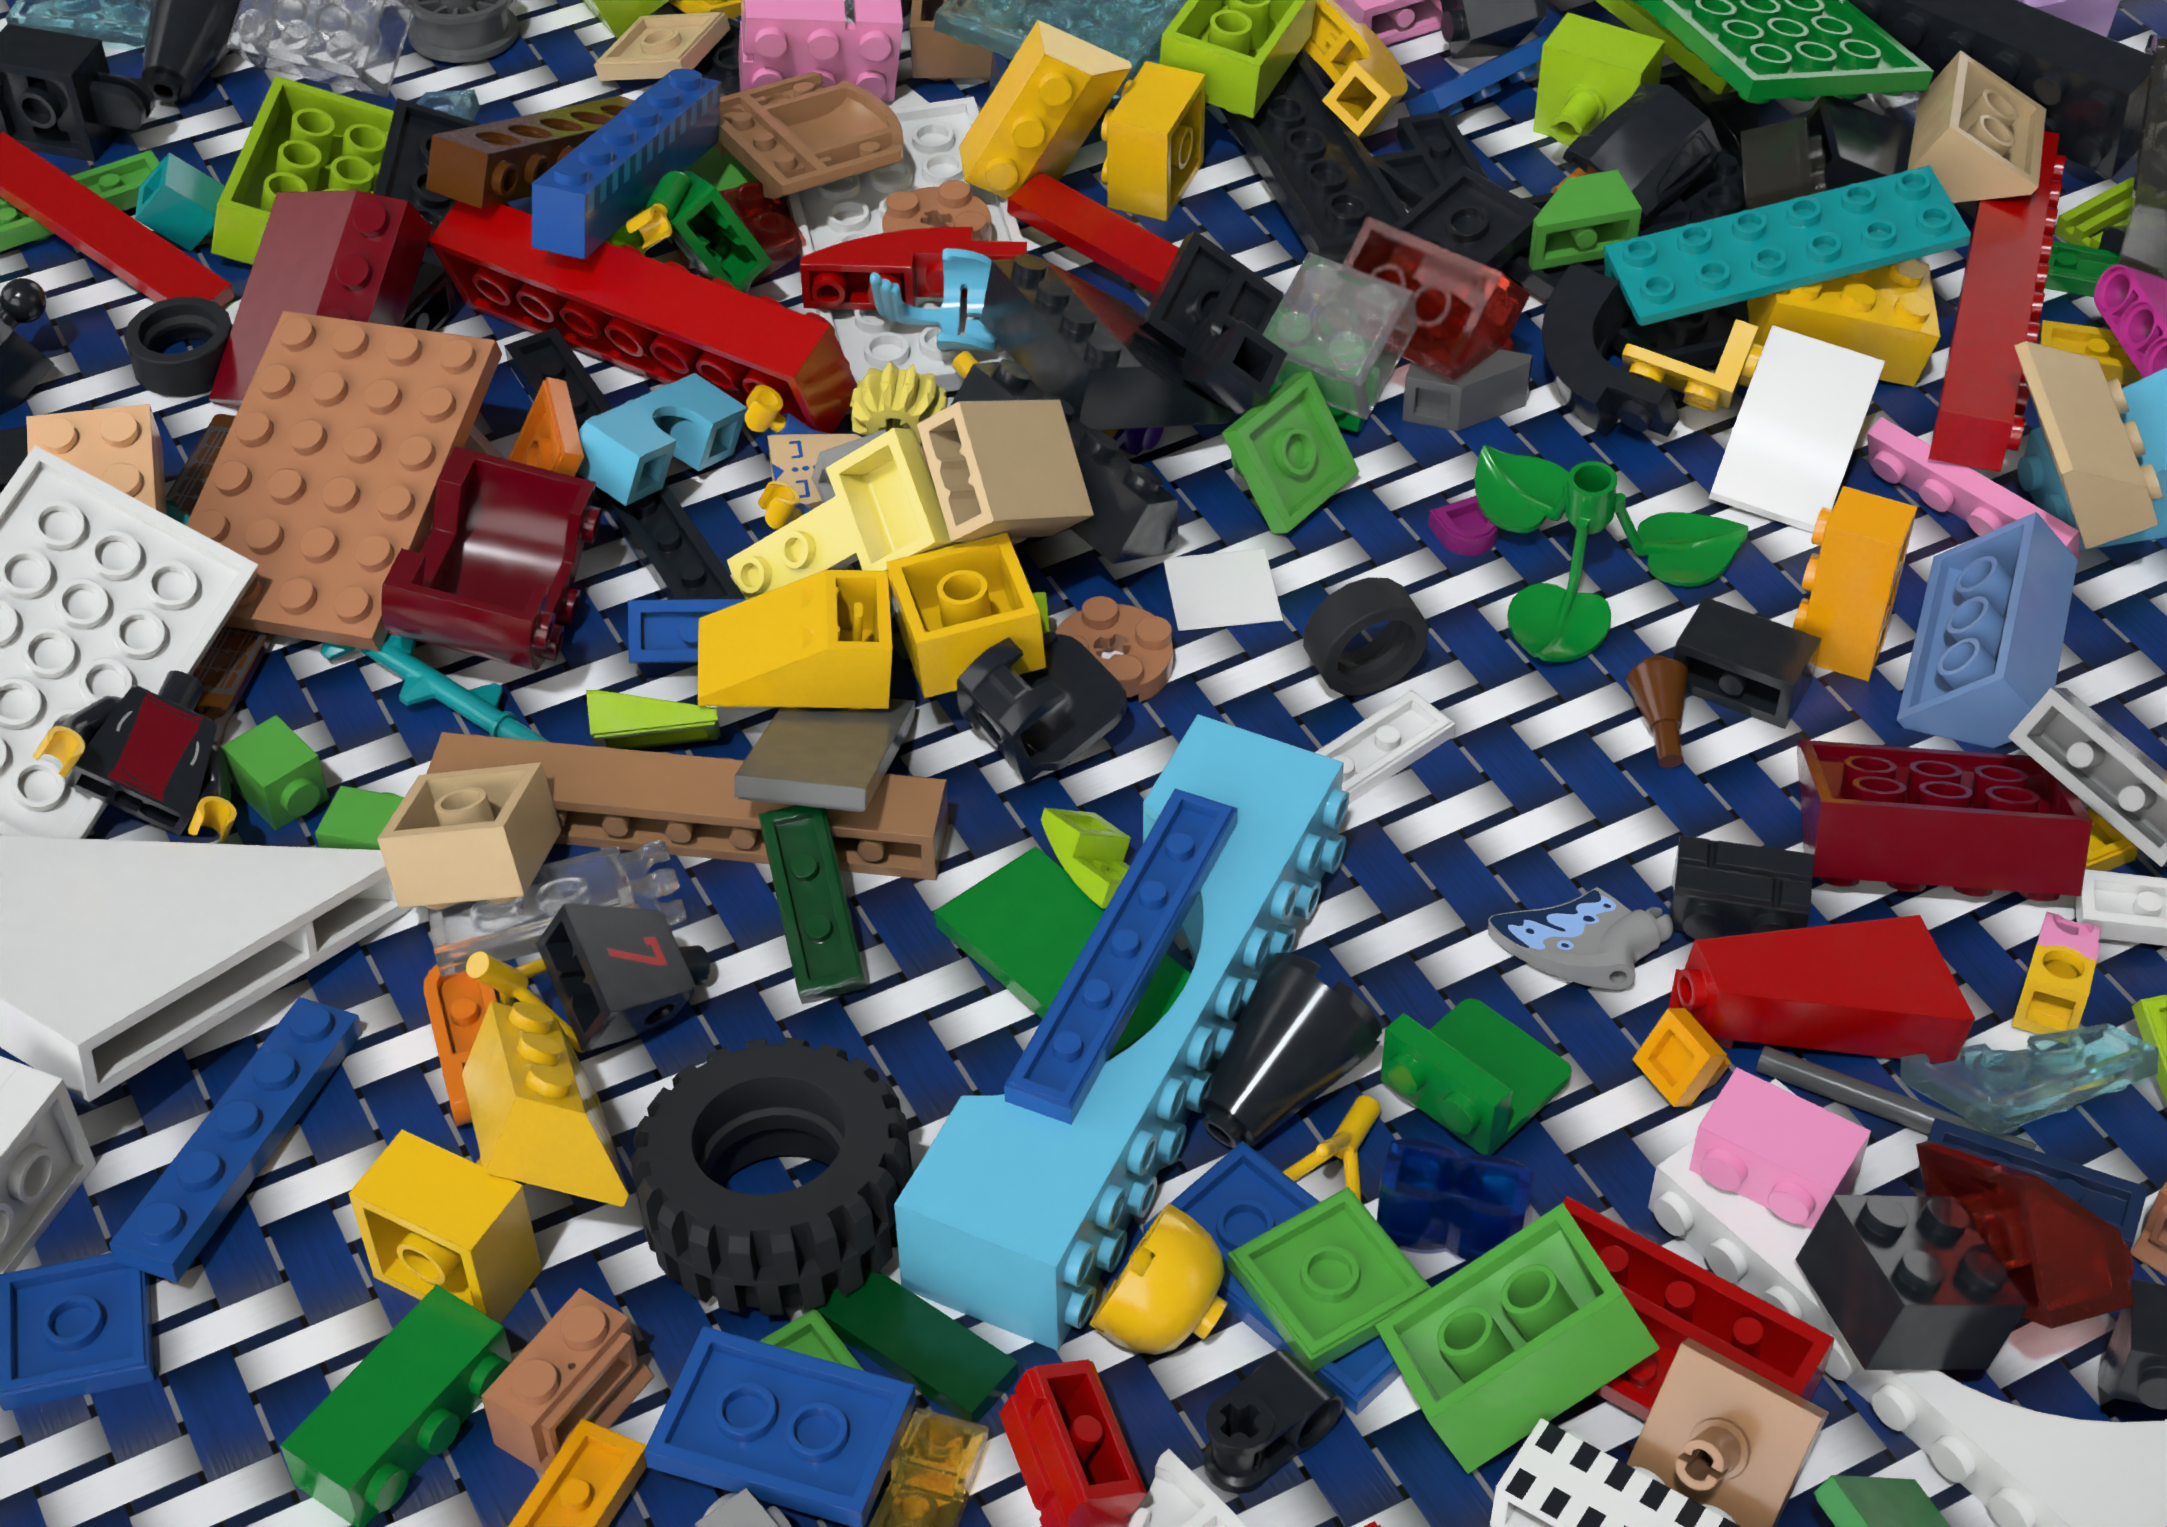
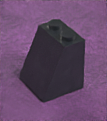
M1821 96L1765 171L1772 204L1908 170L1914 128L1838 97Z

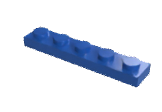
M302 997L295 1001L110 1241L109 1245L114 1262L176 1283L180 1280L362 1035L359 1015Z

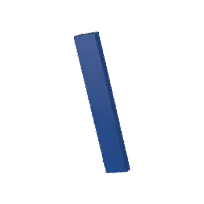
M1176 788L1174 789L1004 1085L1005 1102L1072 1125L1237 825L1238 808Z

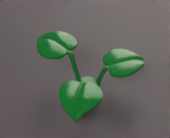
M1484 445L1476 466L1475 493L1477 502L1483 515L1495 526L1506 531L1529 533L1538 529L1544 523L1546 517L1553 521H1559L1565 513L1568 521L1576 529L1566 590L1550 583L1534 584L1519 591L1512 598L1508 608L1507 621L1511 635L1532 657H1539L1543 661L1568 662L1580 659L1596 650L1609 633L1611 610L1608 602L1600 595L1577 593L1580 584L1587 535L1602 531L1613 520L1614 513L1617 515L1633 552L1638 556H1648L1647 565L1650 573L1663 582L1683 587L1705 585L1722 575L1745 542L1748 535V526L1713 516L1684 512H1666L1646 518L1640 522L1636 531L1625 507V494L1616 493L1617 475L1610 466L1597 461L1579 463L1568 472L1556 463L1545 459L1509 454Z

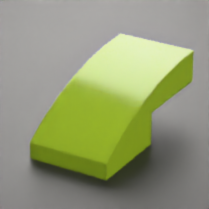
M1044 808L1041 822L1053 851L1063 868L1075 884L1101 908H1107L1130 867L1123 861L1131 837L1094 812Z

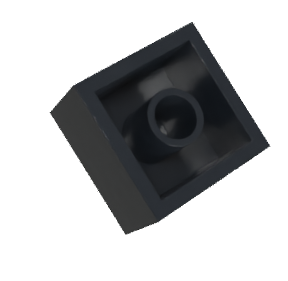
M1832 1195L1795 1259L1864 1370L1988 1369L2029 1306L2008 1276L2004 1265L1996 1259L1970 1221L1967 1212L1958 1204L1954 1197Z

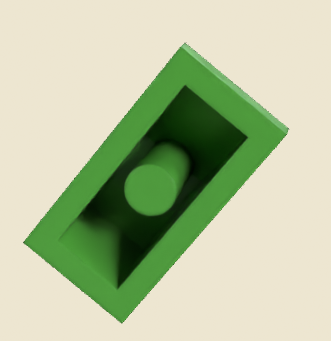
M1618 169L1565 179L1533 221L1529 266L1532 271L1604 258V245L1638 237L1642 208Z

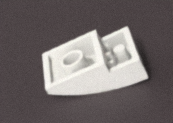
M1772 325L1725 450L1709 499L1813 533L1821 508H1833L1885 361Z

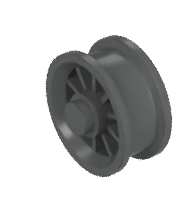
M403 0L407 10L413 14L407 27L410 45L418 53L434 60L462 63L488 59L507 50L518 37V21L513 12L509 10L513 0Z

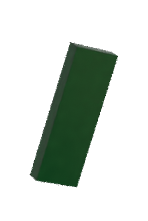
M793 805L758 814L801 1003L805 1004L867 988L826 808Z
M868 1267L862 1271L864 1284L844 1297L838 1288L824 1294L826 1304L814 1309L821 1314L839 1339L902 1381L915 1385L917 1391L971 1427L975 1426L1019 1377L1018 1361L881 1272L876 1274ZM801 1305L802 1314H806L807 1312H809V1311H805V1312H804L803 1305Z

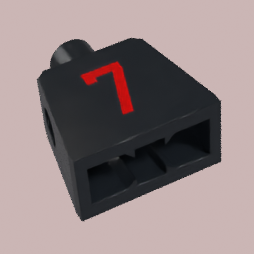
M575 903L563 904L536 942V946L582 1051L596 1049L664 1028L673 1021L692 996L694 987L703 985L710 973V961L705 949L699 945L678 947L665 916L657 910Z

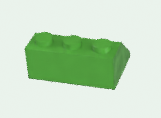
M1563 1203L1375 1325L1427 1420L1467 1474L1529 1435L1541 1418L1549 1422L1660 1349Z

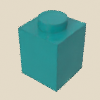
M169 152L139 186L135 220L191 252L205 236L208 238L213 237L217 203L225 185Z

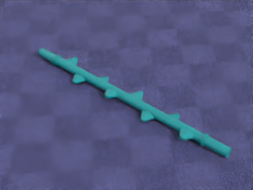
M166 497L167 516L186 525L190 515L177 508L176 502ZM388 633L380 652L323 642L321 655L329 661L357 649L405 679L399 699L407 706L435 698L489 732L490 737L550 742L518 722L516 715L512 712H502L498 709L503 689L499 684L491 683L467 690L413 656L416 640Z

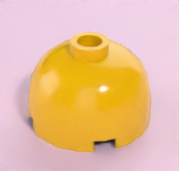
M1168 1203L1161 1210L1128 1258L1129 1262L1119 1278L1112 1283L1089 1323L1090 1326L1101 1332L1103 1336L1112 1342L1137 1353L1157 1355L1175 1350L1191 1333L1204 1340L1219 1320L1228 1303L1217 1296L1225 1271L1222 1253L1211 1234L1194 1218Z

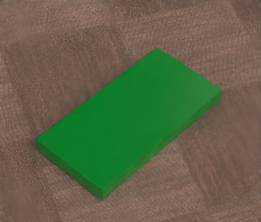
M1035 846L934 910L936 928L1043 1019L1106 908H1101L1091 900L1062 867ZM1165 954L1106 1062L1131 1047L1148 1033L1170 1010L1183 991L1191 973L1168 954Z

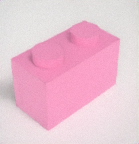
M1736 1067L1698 1126L1689 1170L1705 1177L1711 1184L1720 1189L1734 1191L1771 1209L1777 1216L1788 1222L1801 1224L1813 1230L1832 1195H1847L1858 1177L1871 1130Z

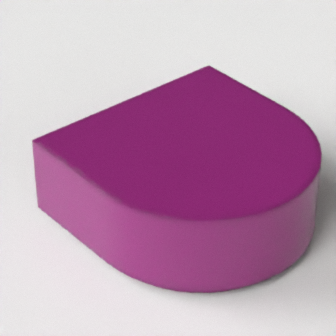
M1476 496L1429 511L1428 526L1443 546L1456 554L1466 556L1480 555L1491 550L1497 543L1499 527L1492 524L1483 515Z

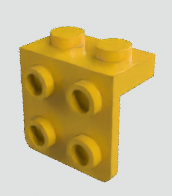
M1736 319L1715 374L1632 344L1625 345L1622 353V369L1685 393L1682 400L1684 403L1703 411L1715 413L1717 406L1730 409L1739 385L1749 388L1764 346L1755 343L1758 326Z

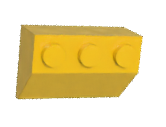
M1037 20L959 145L964 181L1007 200L1008 197L1040 171L1059 181L1132 68L1131 62Z
M490 1001L462 1072L484 1173L624 1207L629 1194L599 1097L558 1019L554 1018L544 1008L532 1003L516 1002L513 1006Z

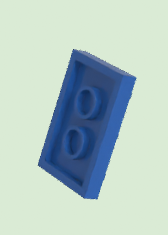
M703 1326L644 1450L646 1464L651 1469L734 1493H739L747 1488L755 1499L851 1527H865L915 1406V1385Z

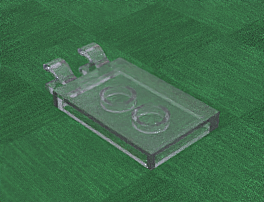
M651 841L635 851L623 854L620 853L619 846L542 865L526 895L508 903L492 904L487 900L458 902L451 907L441 910L428 909L434 954L441 977L466 971L468 959L472 954L479 951L500 961L539 952L536 942L563 904L575 903L657 910L665 916L668 925L682 922L687 918L682 899L673 900L669 903L657 901L658 897L667 896L680 888L675 870L664 868L653 873L648 872L653 864L670 860L666 842Z

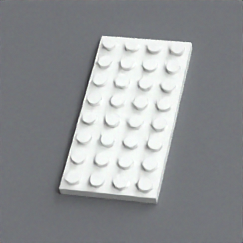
M967 97L890 108L897 116L903 131L902 161L785 196L801 257L849 240L883 233L882 218L887 210L886 200L894 192L939 187L942 183L949 180L965 182L959 145L979 115L975 98ZM967 183L971 188V194L980 198L990 211L991 241L1024 242L1016 218L1007 213L1008 200ZM916 297L915 307L939 309L943 304L944 298ZM961 298L959 335L965 336L966 319L980 320L981 317H967V298ZM816 309V313L825 318L834 327L835 336L845 358L850 363V370L856 383L863 380L869 368H877L883 371L889 361L899 369L906 370L914 363L916 373L919 375L934 373L937 386L945 388L946 392L959 390L964 381L952 367L954 358L961 352L969 351L979 363L1000 362L1002 359L1015 362L998 341L995 351L940 350L937 348L936 342L937 334L941 332V329L937 325L901 324L879 315L877 310Z

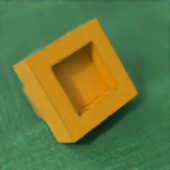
M1668 1008L1632 1058L1673 1107L1691 1106L1703 1090L1718 1082L1731 1064L1723 1049L1686 1008Z

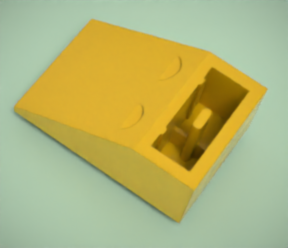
M823 570L699 618L698 706H721L726 708L741 706L848 708L856 710L865 708L889 709L892 633L888 571Z

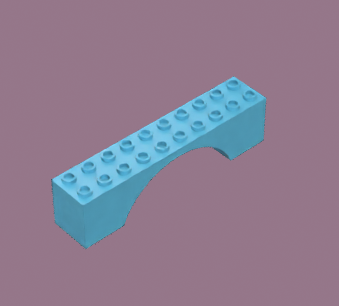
M1199 714L1196 716L1143 802V843L1175 788L1238 808L1237 825L1179 929L1195 963L1183 991L1170 1010L1148 1033L1131 1047L1105 1063L1072 1125L1005 1102V1094L960 1097L894 1204L901 1286L916 1295L1056 1351H1059L1072 1326L1078 1329L1084 1326L1095 1302L1096 1287L1094 1286L1103 1270L1112 1273L1116 1269L1126 1246V1229L1133 1216L1143 1218L1149 1210L1156 1192L1157 1173L1163 1163L1172 1165L1176 1161L1185 1140V1123L1191 1112H1202L1200 1100L1264 966L1269 963L1276 953L1291 952L1296 933L1294 927L1300 917L1309 919L1313 914L1320 896V881L1325 872L1334 874L1340 865L1345 851L1346 837L1339 835V827L1345 817L1350 797L1349 792L1342 790L1344 762Z

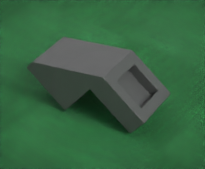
M1477 345L1467 373L1411 363L1405 378L1402 421L1460 431L1526 406L1533 355Z

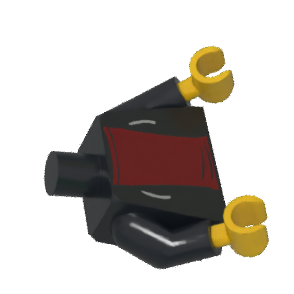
M169 671L158 694L140 686H132L123 698L105 696L69 716L61 726H54L49 729L33 754L34 759L37 761L42 755L46 754L59 759L63 767L58 774L62 777L68 776L66 785L179 836L192 818L188 828L189 834L197 836L200 826H208L219 833L220 838L218 842L225 843L237 816L235 807L230 803L232 790L226 756L220 744L214 741L217 724L212 719L194 712L204 690V685L197 678L181 671Z

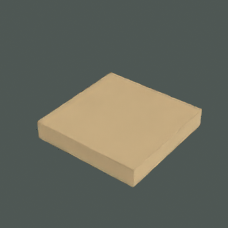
M707 12L640 16L594 64L599 81L663 78L675 69L693 70L731 29L726 13Z

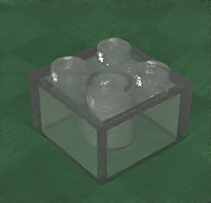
M1308 252L1263 333L1264 337L1288 353L1274 384L1280 386L1295 373L1311 371L1327 405L1367 420L1418 327L1414 293L1404 287Z

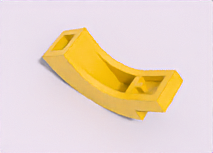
M1316 0L1311 36L1302 48L1325 70L1335 84L1322 101L1358 137L1370 135L1407 92L1408 83L1406 76L1390 50L1365 23H1356L1334 0Z

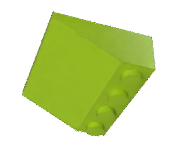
M275 75L217 203L211 253L253 265L277 192L357 190L373 194L393 110Z

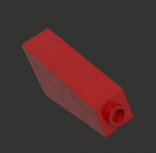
M1920 915L1695 940L1685 968L1679 972L1677 979L1678 996L1682 1006L1686 1010L1691 1011L1696 1021L1712 1038L1944 1064L1956 1061L1975 1020L1968 1003Z

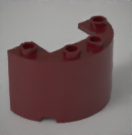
M455 446L437 480L433 528L420 553L401 548L382 584L381 611L384 629L389 630L392 635L535 671L542 666L545 659L556 661L564 636V625H561V623L571 626L578 608L580 590L572 588L584 542L594 543L601 521L602 509L592 506L596 482Z

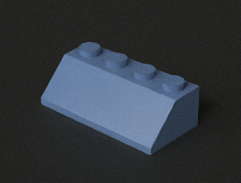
M2037 512L1933 557L1897 716L1898 723L1904 729L1996 748L2011 742L2008 738L2011 732L2051 687L2055 688L2078 560Z

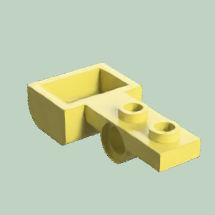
M892 428L826 467L836 495L835 497L729 558L727 563L733 580L745 596V599L756 597L823 570H854L852 563L859 560L862 570L887 571V561L956 545L955 542L950 541L936 489L915 431L905 428Z

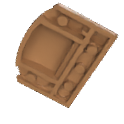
M809 72L720 97L718 143L715 145L721 155L731 153L763 184L765 198L776 199L902 161L904 140L902 127L897 116L881 99L866 89L845 80L827 88L820 87L823 84L822 74Z

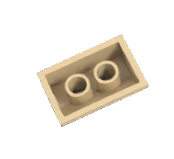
M1960 50L1929 85L1928 90H1925L1919 96L1908 170L1930 165L1952 203L2032 195L2039 187L2046 109Z
M2028 341L2014 345L2041 429L2085 549L2158 526L2152 501L2163 498L2162 491L2152 464L2139 466L2136 457L2145 455L2146 452L2135 421L2122 423L2120 418L2121 414L2129 412V408L2118 378L2106 382L2099 361L2096 358Z

